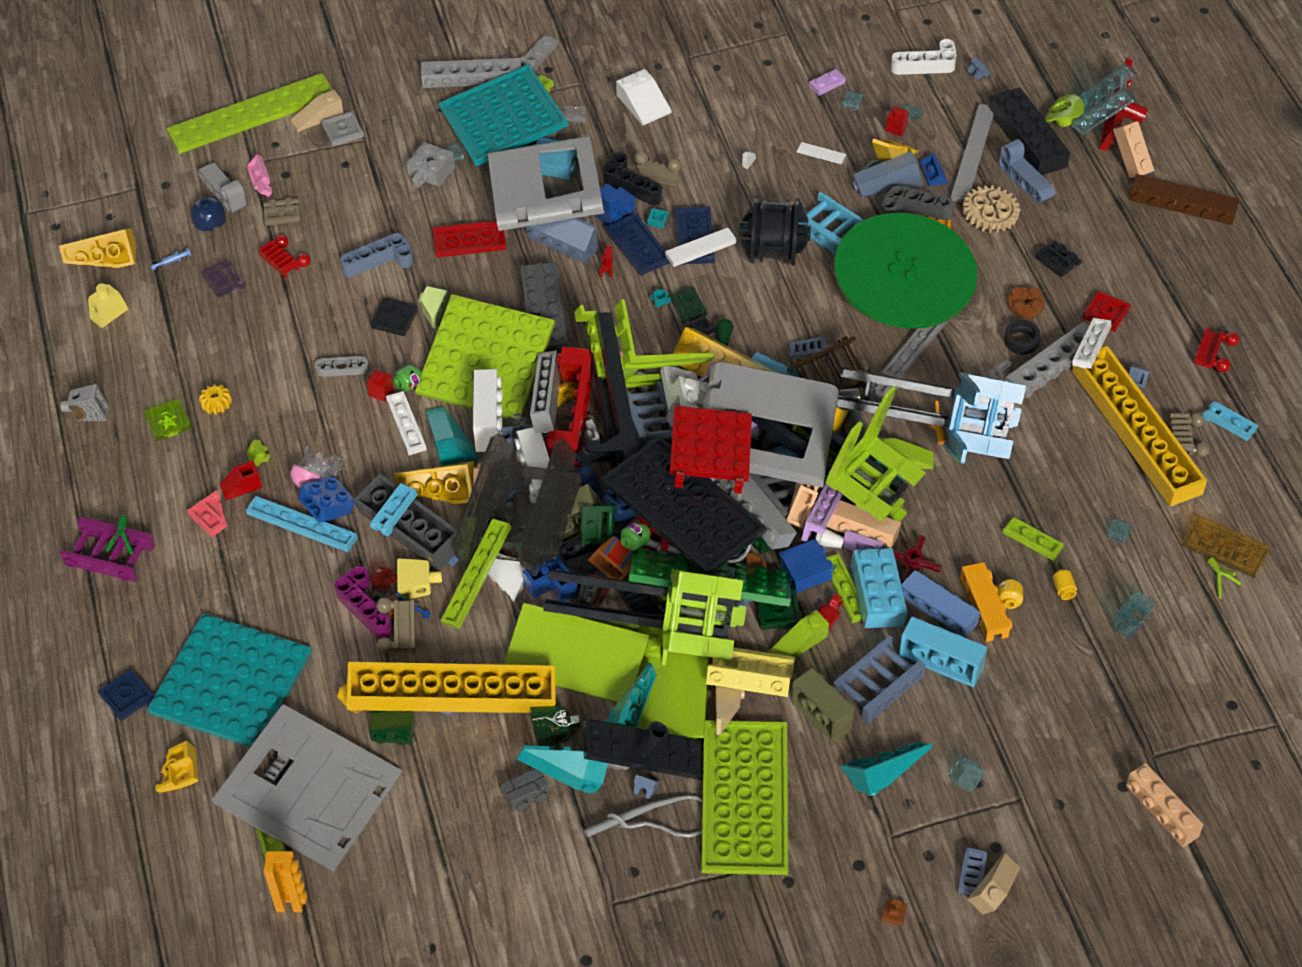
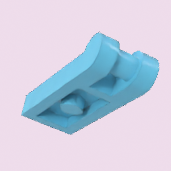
M1215 401L1208 406L1209 409L1202 413L1205 421H1212L1246 441L1251 438L1258 428V425Z
M400 483L371 521L370 528L375 531L380 530L383 535L389 536L395 524L418 495L416 490Z

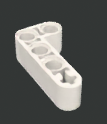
M943 39L940 42L939 51L896 52L892 55L891 72L898 75L953 72L956 63L955 44L950 39Z

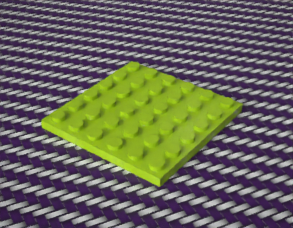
M451 295L422 371L421 381L416 387V395L473 409L474 370L497 369V376L501 377L502 384L499 390L502 389L503 401L499 402V404L502 403L503 415L500 417L520 422L535 382L538 354L546 351L555 326V320Z

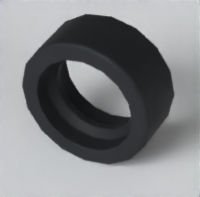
M1013 321L1006 328L1004 336L1005 345L1016 354L1032 353L1039 345L1040 330L1031 321ZM1023 332L1029 334L1033 339L1028 342H1020L1014 339L1012 334Z

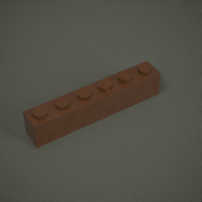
M1139 174L1135 175L1129 197L1130 201L1229 225L1233 224L1239 203V198Z

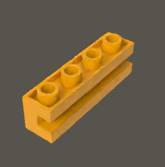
M985 562L962 567L960 580L970 605L980 612L978 625L985 642L993 641L994 635L999 634L1001 639L1008 638L1010 629H1012V621L1010 617L1006 616L1004 602L999 599V590L997 585L993 584L992 572L990 569H987Z
M266 851L264 874L276 912H285L286 902H291L293 912H302L303 904L307 903V891H304V881H301L302 873L299 870V862L295 860L293 851Z

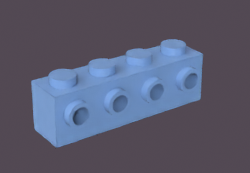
M915 570L901 584L904 600L956 634L966 638L979 623L980 612L974 606L965 603L957 595L951 594L940 584L931 581L926 575Z

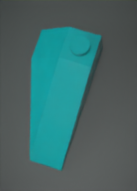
M444 406L425 410L440 466L470 461L478 462L474 444Z
M649 663L613 707L608 719H605L604 722L638 727L657 676L653 664Z
M919 741L895 748V752L876 753V758L866 759L861 757L842 764L841 769L858 792L867 793L868 796L876 795L879 793V790L888 787L932 748V744Z
M523 746L517 755V760L585 793H596L603 784L608 763L584 759V747L583 751H571V747L552 750L549 746Z

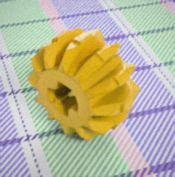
M216 384L213 387L207 386V390H202L199 396L201 408L208 414L213 412L215 415L218 412L224 414V409H229L232 401L228 388H224L223 385L218 387Z

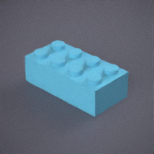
M893 549L854 550L850 566L857 590L864 628L904 626L907 608Z
M911 617L902 634L899 656L915 664L920 660L926 665L925 668L975 687L984 669L988 647L979 642L966 639L960 634H954L942 627L929 624L922 619Z

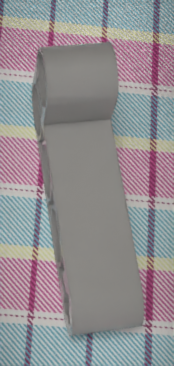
M214 162L198 169V175L202 182L230 214L247 206L244 190L238 180L231 182Z

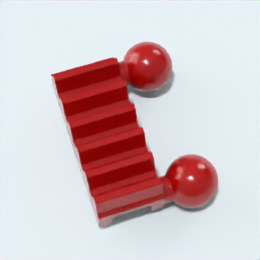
M278 235L275 241L272 240L259 248L258 252L262 259L283 277L287 278L288 272L295 269L297 271L299 267L309 266L311 258L308 254L302 253L298 255L297 260L293 259L292 255H288V252H284L283 249L288 246L289 239L285 235Z
M1206 327L1194 364L1210 369L1214 366L1221 373L1227 372L1231 366L1230 361L1226 358L1217 360L1216 356L1222 340L1228 346L1233 347L1239 343V335L1235 332L1226 334L1224 331L1218 334L1209 331L1210 327Z

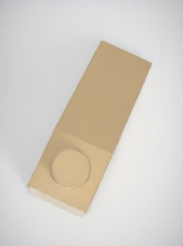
M335 90L323 93L290 119L297 132L320 124L322 120L344 114L341 98Z
M715 686L716 735H721L739 710L740 700L745 698V690Z
M1003 853L969 896L968 900L982 915L995 911L1008 895L1020 867L1007 853Z

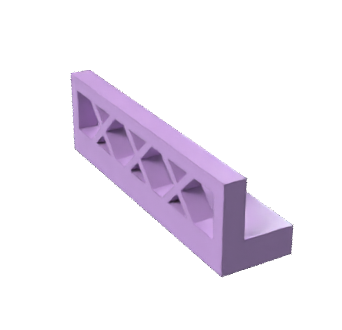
M825 483L806 521L801 540L807 542L812 531L824 534L843 495L841 492L835 491Z

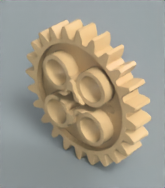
M984 185V189L978 186L977 191L972 189L971 193H967L962 207L964 209L963 215H966V220H970V225L976 224V229L982 227V231L988 229L989 233H991L992 229L996 233L1001 229L1004 232L1006 228L1011 229V225H1015L1018 220L1020 208L1019 203H1016L1017 198H1012V193L1006 194V189L1000 191V187L994 189L993 185L991 188Z

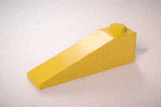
M873 139L872 141L877 159L882 160V162L910 151L913 152V155L919 153L918 149L888 139Z
M132 228L59 246L63 263L112 268L136 264L137 245Z
M474 461L395 473L396 486L402 483L416 490L417 497L441 500L451 504L474 502Z

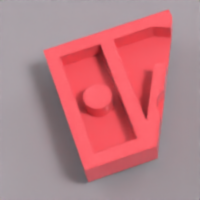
M217 490L187 510L188 515L211 538L227 527Z

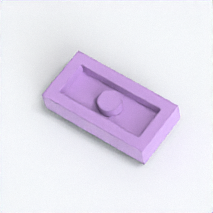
M834 69L809 81V87L820 96L846 83V77L837 69Z
M848 530L844 535L843 547L850 551L883 549L884 543Z

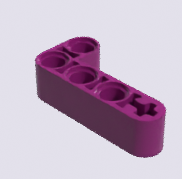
M363 566L354 567L335 582L337 599L377 638H388L392 633L389 616L386 613H380L376 608V603L364 593L370 586L368 570Z

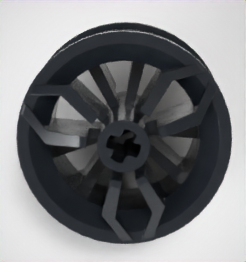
M759 196L754 197L753 209H749L739 223V237L751 238V240L741 239V244L750 264H754L755 259L759 257L760 263H763L764 258L783 259V264H786L787 259H789L791 266H795L796 254L802 253L807 246V241H810L811 225L798 224V222L809 223L800 198H796V202L790 205V199H787L786 204L768 203L767 198H764L763 203H761Z

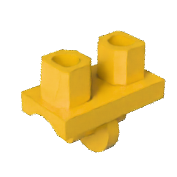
M564 381L563 384L559 385L557 407L570 400L576 402L574 395L579 383Z

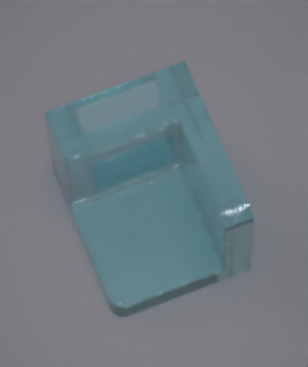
M961 755L951 770L949 778L955 785L973 792L985 771L977 763Z

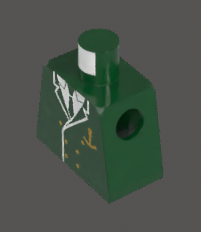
M563 706L530 707L537 746L553 747L568 742L570 740L569 729L580 727L578 715L566 717Z

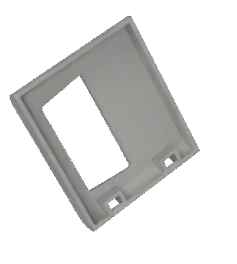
M590 136L487 153L498 231L604 213ZM576 150L584 190L546 199L539 154ZM583 210L582 212L572 213V211ZM528 219V221L518 222L519 220Z
M725 362L715 363L711 368L703 408L752 413V416L812 428L811 437L803 459L750 448L749 473L823 488L839 394L837 387L828 383Z

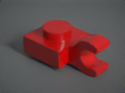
M605 246V253L601 255V264L604 265L599 268L600 277H603L604 272H609L610 277L613 276L612 246Z
M836 593L829 605L823 603L817 610L829 623L828 630L832 628L840 617V612L837 610L842 605V602H840L842 596Z

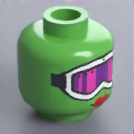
M406 365L395 372L394 384L399 390L410 391L420 383L422 373L413 365Z
M634 522L621 531V543L631 551H636L649 542L650 531L645 524L640 522Z

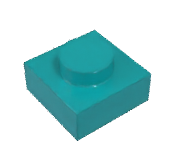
M652 208L647 225L664 229L669 218V211Z

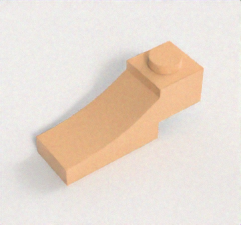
M796 482L792 502L785 518L789 524L804 529L818 495L817 486Z

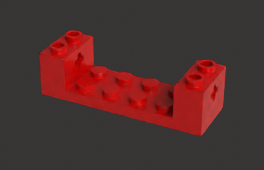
M562 347L561 354L557 356L558 374H561L562 381L579 383L574 395L576 405L572 407V416L574 417L573 422H570L569 431H550L549 436L545 437L544 444L551 464L580 467V463L575 461L574 456L583 447L593 369L589 349Z

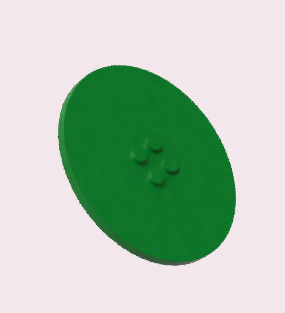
M887 213L858 223L840 241L834 260L835 279L846 300L865 316L882 324L898 328L917 329L932 327L954 318L968 305L977 284L976 261L965 241L944 224L917 214Z

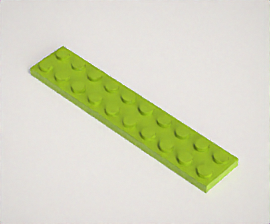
M323 73L167 127V133L180 154L301 111L317 96L333 89Z

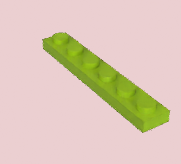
M492 519L441 619L444 625L460 630L511 529L509 523Z

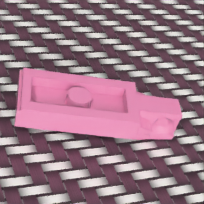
M256 154L247 165V169L254 189H257L260 194L269 197L273 193L272 187L269 185L270 178L262 156Z

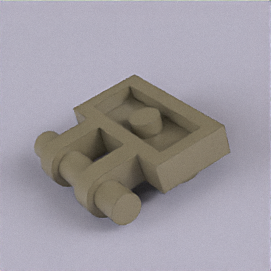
M290 197L286 198V200L276 201L273 199L270 202H263L266 226L301 222L298 198L291 199Z

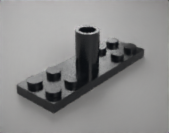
M588 718L583 722L584 759L697 780L703 778L702 740L668 734L667 727L657 721L652 722L647 729Z

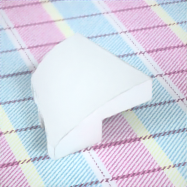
M498 553L488 576L492 581L498 583V587L502 591H505L510 596L511 601L516 602L523 590V571L530 568L531 565Z

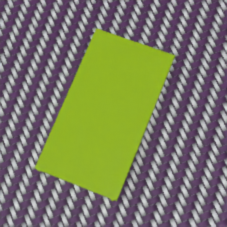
M523 603L504 665L555 666V686L618 702L638 677L650 635L573 615L543 611L544 608Z
M668 651L666 666L661 665L660 657H643L638 676L649 663L653 664L657 676L637 728L647 729L652 722L657 721L667 727L668 734L689 738H704L708 685L706 681L709 657Z

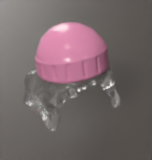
M305 446L304 457L297 464L293 465L290 476L294 484L301 489L302 484L330 476L336 477L338 471L342 468L343 459L339 455H332L326 458L323 457L322 452H318L313 456L309 451V446Z

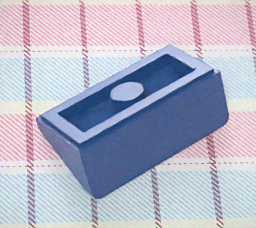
M935 153L919 161L929 186L948 183L941 162Z

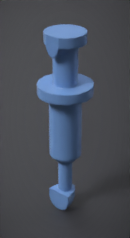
M188 248L181 253L175 251L176 254L162 259L157 264H152L151 269L156 270V267L160 265H168L177 260L181 262L180 258L192 255Z

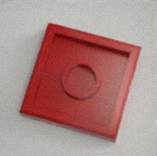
M1098 291L1084 311L1082 318L1092 322L1093 318L1111 320L1110 330L1116 332L1130 310L1131 304Z

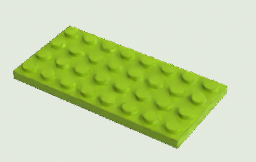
M705 720L702 873L788 875L787 722L730 721L721 735H716V721Z

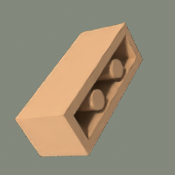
M1138 121L1113 129L1129 178H1134L1136 174L1145 175L1154 171Z

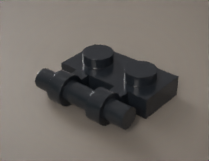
M1053 241L1051 246L1046 245L1035 255L1038 261L1060 277L1070 272L1074 268V264L1079 266L1082 263V260L1078 258L1076 253L1070 252L1064 244H1059L1056 241Z

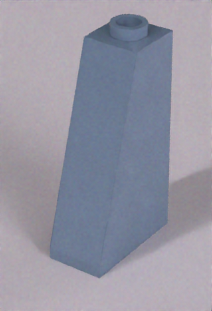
M912 151L853 174L855 181H853L856 191H860L862 197L886 193L892 187L898 185L909 188L924 185Z

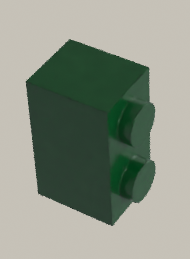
M373 711L369 728L371 741L379 744L412 745L416 725L414 713Z

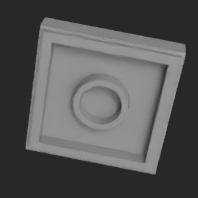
M353 111L321 121V125L332 147L364 137V132Z

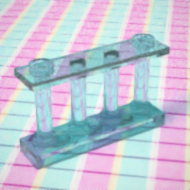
M1123 64L1077 95L1083 100L1085 109L1080 117L1072 121V127L1084 135L1133 103L1135 96L1126 89L1127 81L1136 76V72L1126 64ZM1120 86V89L1114 93V90Z

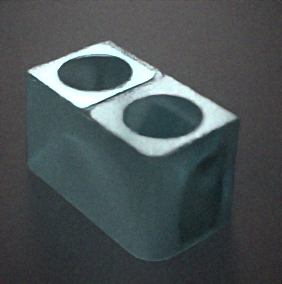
M1134 592L1117 611L1113 629L1130 639L1151 615L1156 601L1141 592ZM1132 610H1141L1144 613V617L1140 621L1132 619L1130 616Z

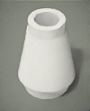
M826 529L823 535L817 532L815 535L819 546L842 547L844 537Z

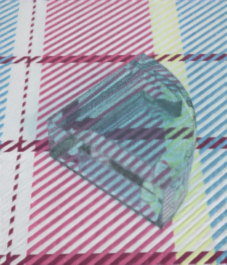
M910 104L904 109L909 111L908 120H915L923 115V110Z

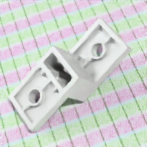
M670 366L661 367L660 372L668 410H670L674 403H680L681 406L704 407L708 387L707 382L697 381V374L692 371Z

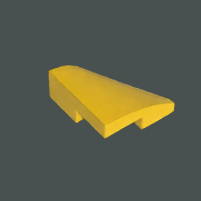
M184 741L168 750L166 763L161 770V773L164 774L161 784H156L155 786L157 792L180 789L199 781L196 748L188 741Z

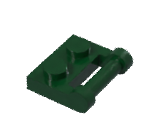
M607 502L605 504L581 505L580 542L582 545L604 544L613 536L616 537L614 535L616 503ZM602 512H607L605 535H601Z

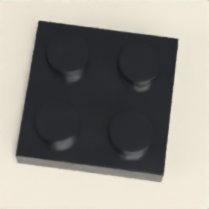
M384 298L370 323L371 328L405 337L418 312V306Z

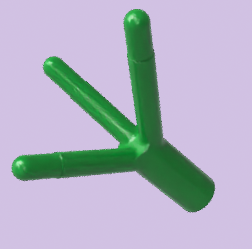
M120 516L117 532L110 540L106 551H109L118 537L122 536L129 553L133 554L125 534L128 519L126 516Z

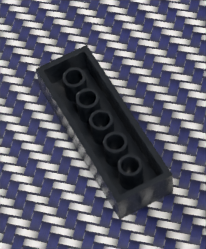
M1021 87L990 96L989 109L994 114V120L1011 142L1019 139L1023 143V158L1041 175L1067 168L1070 151Z

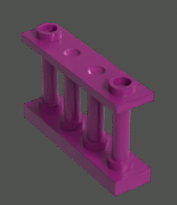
M80 516L77 524L81 535L72 552L61 550L60 555L63 563L68 567H77L117 577L123 581L136 582L137 577L133 567L142 550L152 552L155 544L152 534L125 528L128 541L135 548L124 566L115 563L123 547L126 546L122 536H119L116 540L117 544L107 561L97 559L106 541H110L117 532L118 526ZM88 537L99 538L89 557L80 555Z

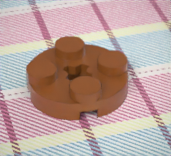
M1015 287L1011 290L1008 297V308L1012 313L1013 311L1017 313L1018 317L1030 319L1038 316V313L1043 311L1045 300L1039 288Z

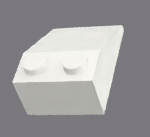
M646 69L616 81L617 97L642 125L671 113V109L658 85Z

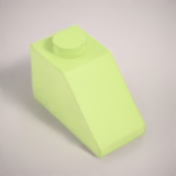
M426 286L424 292L420 294L419 303H421L422 312L430 325L436 329L447 307L448 295L446 290Z

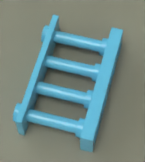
M819 192L817 206L807 213L809 223L798 222V224L811 225L810 238L836 254L837 247L842 240L838 236L849 227L853 228L858 223L864 221V219L829 196ZM822 210L830 214L820 223L812 220ZM836 218L843 222L833 232L825 228Z

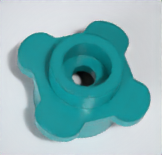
M658 289L650 295V299L655 302L656 307H661L671 302L667 291L663 289Z

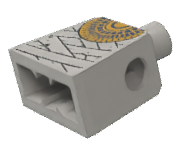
M97 384L73 389L69 392L68 401L61 402L62 412H72L78 421H107L110 406Z

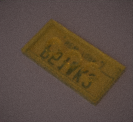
M1199 515L1195 518L1181 544L1182 547L1209 559L1213 557L1218 563L1252 578L1256 577L1270 550L1268 545Z

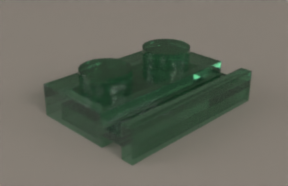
M694 286L679 290L676 294H669L682 323H685L687 320L693 321L702 316H707V310Z

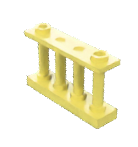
M733 647L732 660L713 658L712 664L708 665L706 684L788 697L790 678H793L795 657Z

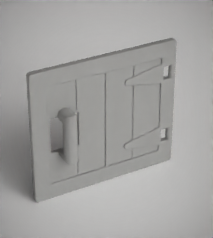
M282 705L213 797L212 802L327 869L335 871L402 775V770L288 706ZM273 749L278 752L276 760L262 778L255 775L256 769L270 750ZM290 760H293L294 762L276 786L273 785ZM378 786H381L385 789L378 797L374 792ZM343 837L350 839L344 848L338 845Z

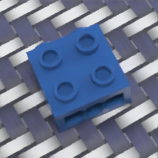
M335 476L302 484L298 498L319 523L351 514L354 505L353 496Z
M816 539L779 553L780 564L783 570L790 574V583L796 589V593L832 580L834 566L830 559L827 560L824 547L822 545L819 546Z

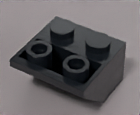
M579 538L557 546L560 558L570 572L582 574L584 569L596 570L597 575L607 577L588 561L600 547L599 544L582 545Z

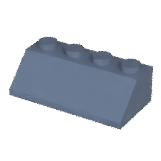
M579 218L526 226L527 237L531 240L542 243L546 247L555 249L561 254L570 256L585 264L597 252L596 226Z

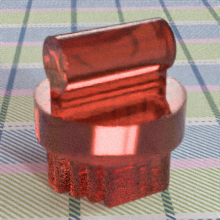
M377 567L372 569L369 581L376 588L386 590L392 583L397 581V575L393 574L389 568Z

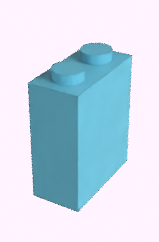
M542 137L538 139L536 145L560 140ZM566 150L539 154L541 173L546 176L570 180L572 173L574 174L576 171L577 151Z

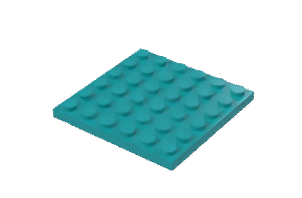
M529 64L438 103L439 109L475 167L488 161L487 153L519 148L569 126L568 121Z
M203 613L147 708L148 714L251 747L279 708L284 705L312 653V648Z

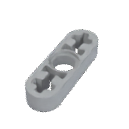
M363 356L321 358L315 362L316 374L321 377L361 375L369 370L367 358ZM340 364L347 365L343 369L337 368V366Z

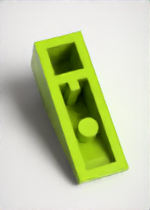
M879 438L920 469H933V451L897 438Z
M815 610L801 619L768 653L796 658L828 637L829 623Z

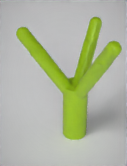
M1213 557L1207 561L1217 573L1219 599L1222 598L1221 575L1241 585V582L1233 577L1236 575L1235 572L1223 569Z

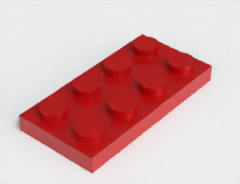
M497 220L433 227L436 258L506 250L504 230L498 231Z

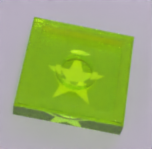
M179 399L143 411L156 442L192 429Z

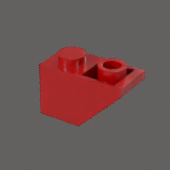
M253 460L235 466L220 483V488L226 501L262 488L260 476Z

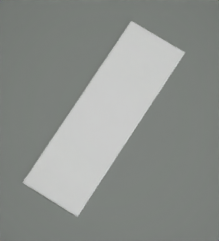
M801 142L797 153L842 164L846 154L803 142Z

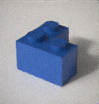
M607 183L600 188L604 213L597 214L596 217L606 225L619 221L634 212L635 197L622 187L616 190Z
M557 554L523 571L524 586L533 598L550 590L559 601H567L578 595L576 583L548 579L550 569L570 572Z

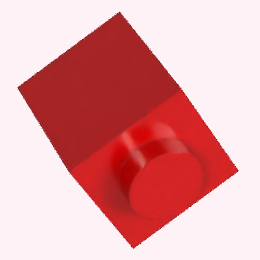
M893 106L887 116L886 132L902 136L908 126L909 111Z
M375 369L367 381L369 397L386 402V396L390 395L394 389L392 374Z

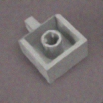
M423 142L406 163L408 176L413 177V186L420 188L425 182L441 186L455 168L454 153Z

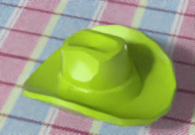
M1066 94L1058 98L1048 110L1045 120L1047 123L1055 120L1059 127L1071 125L1074 118L1080 117L1084 112L1083 100L1074 94Z

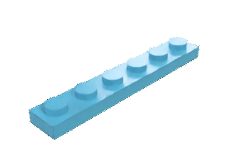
M258 496L254 497L246 509L247 515L348 553L358 539L357 534L327 522L319 523L314 517Z

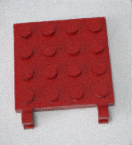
M675 405L670 459V474H675V487L682 488L684 475L734 480V493L742 494L744 482L749 481L752 413Z

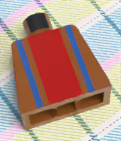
M613 536L600 546L588 561L608 578L622 579L630 569L633 551L625 548L621 543V539L619 540Z

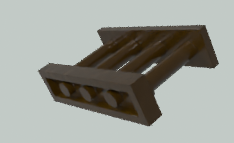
M845 336L837 341L838 344L805 359L797 358L791 361V365L786 369L788 373L796 369L800 378L809 379L803 366L812 362L821 382L831 384L818 360L827 355L840 379L839 384L835 385L838 390L853 388L866 382L841 377L842 367L834 353L843 348L853 369L865 371L861 368L850 347V344L856 340L855 336L849 339Z

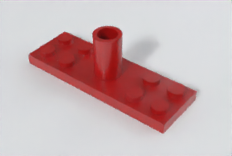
M1126 58L1111 82L1099 147L1103 151H1106L1109 146L1113 145L1116 138L1113 129L1122 126L1124 118L1135 122L1138 121L1141 124L1148 111L1147 107L1126 99L1127 90L1131 84L1130 76L1133 72V60Z

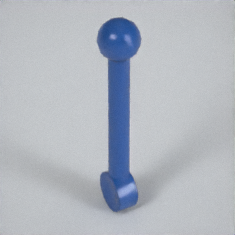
M400 593L394 594L401 601H408L405 598H403ZM415 605V610L420 612L423 618L428 619L430 617V611L422 610Z

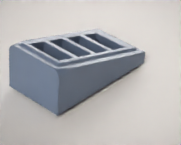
M826 337L789 343L790 359H805L827 349Z
M966 848L958 893L971 895L976 887L964 885V882L978 886L983 880L987 859L986 851ZM967 866L977 867L980 870L968 868ZM967 874V875L977 876L978 879H977V878H972V877H967V876H965V875Z

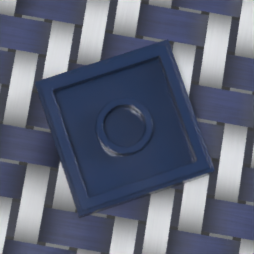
M132 668L97 691L101 699L120 721L139 710L154 698V694Z

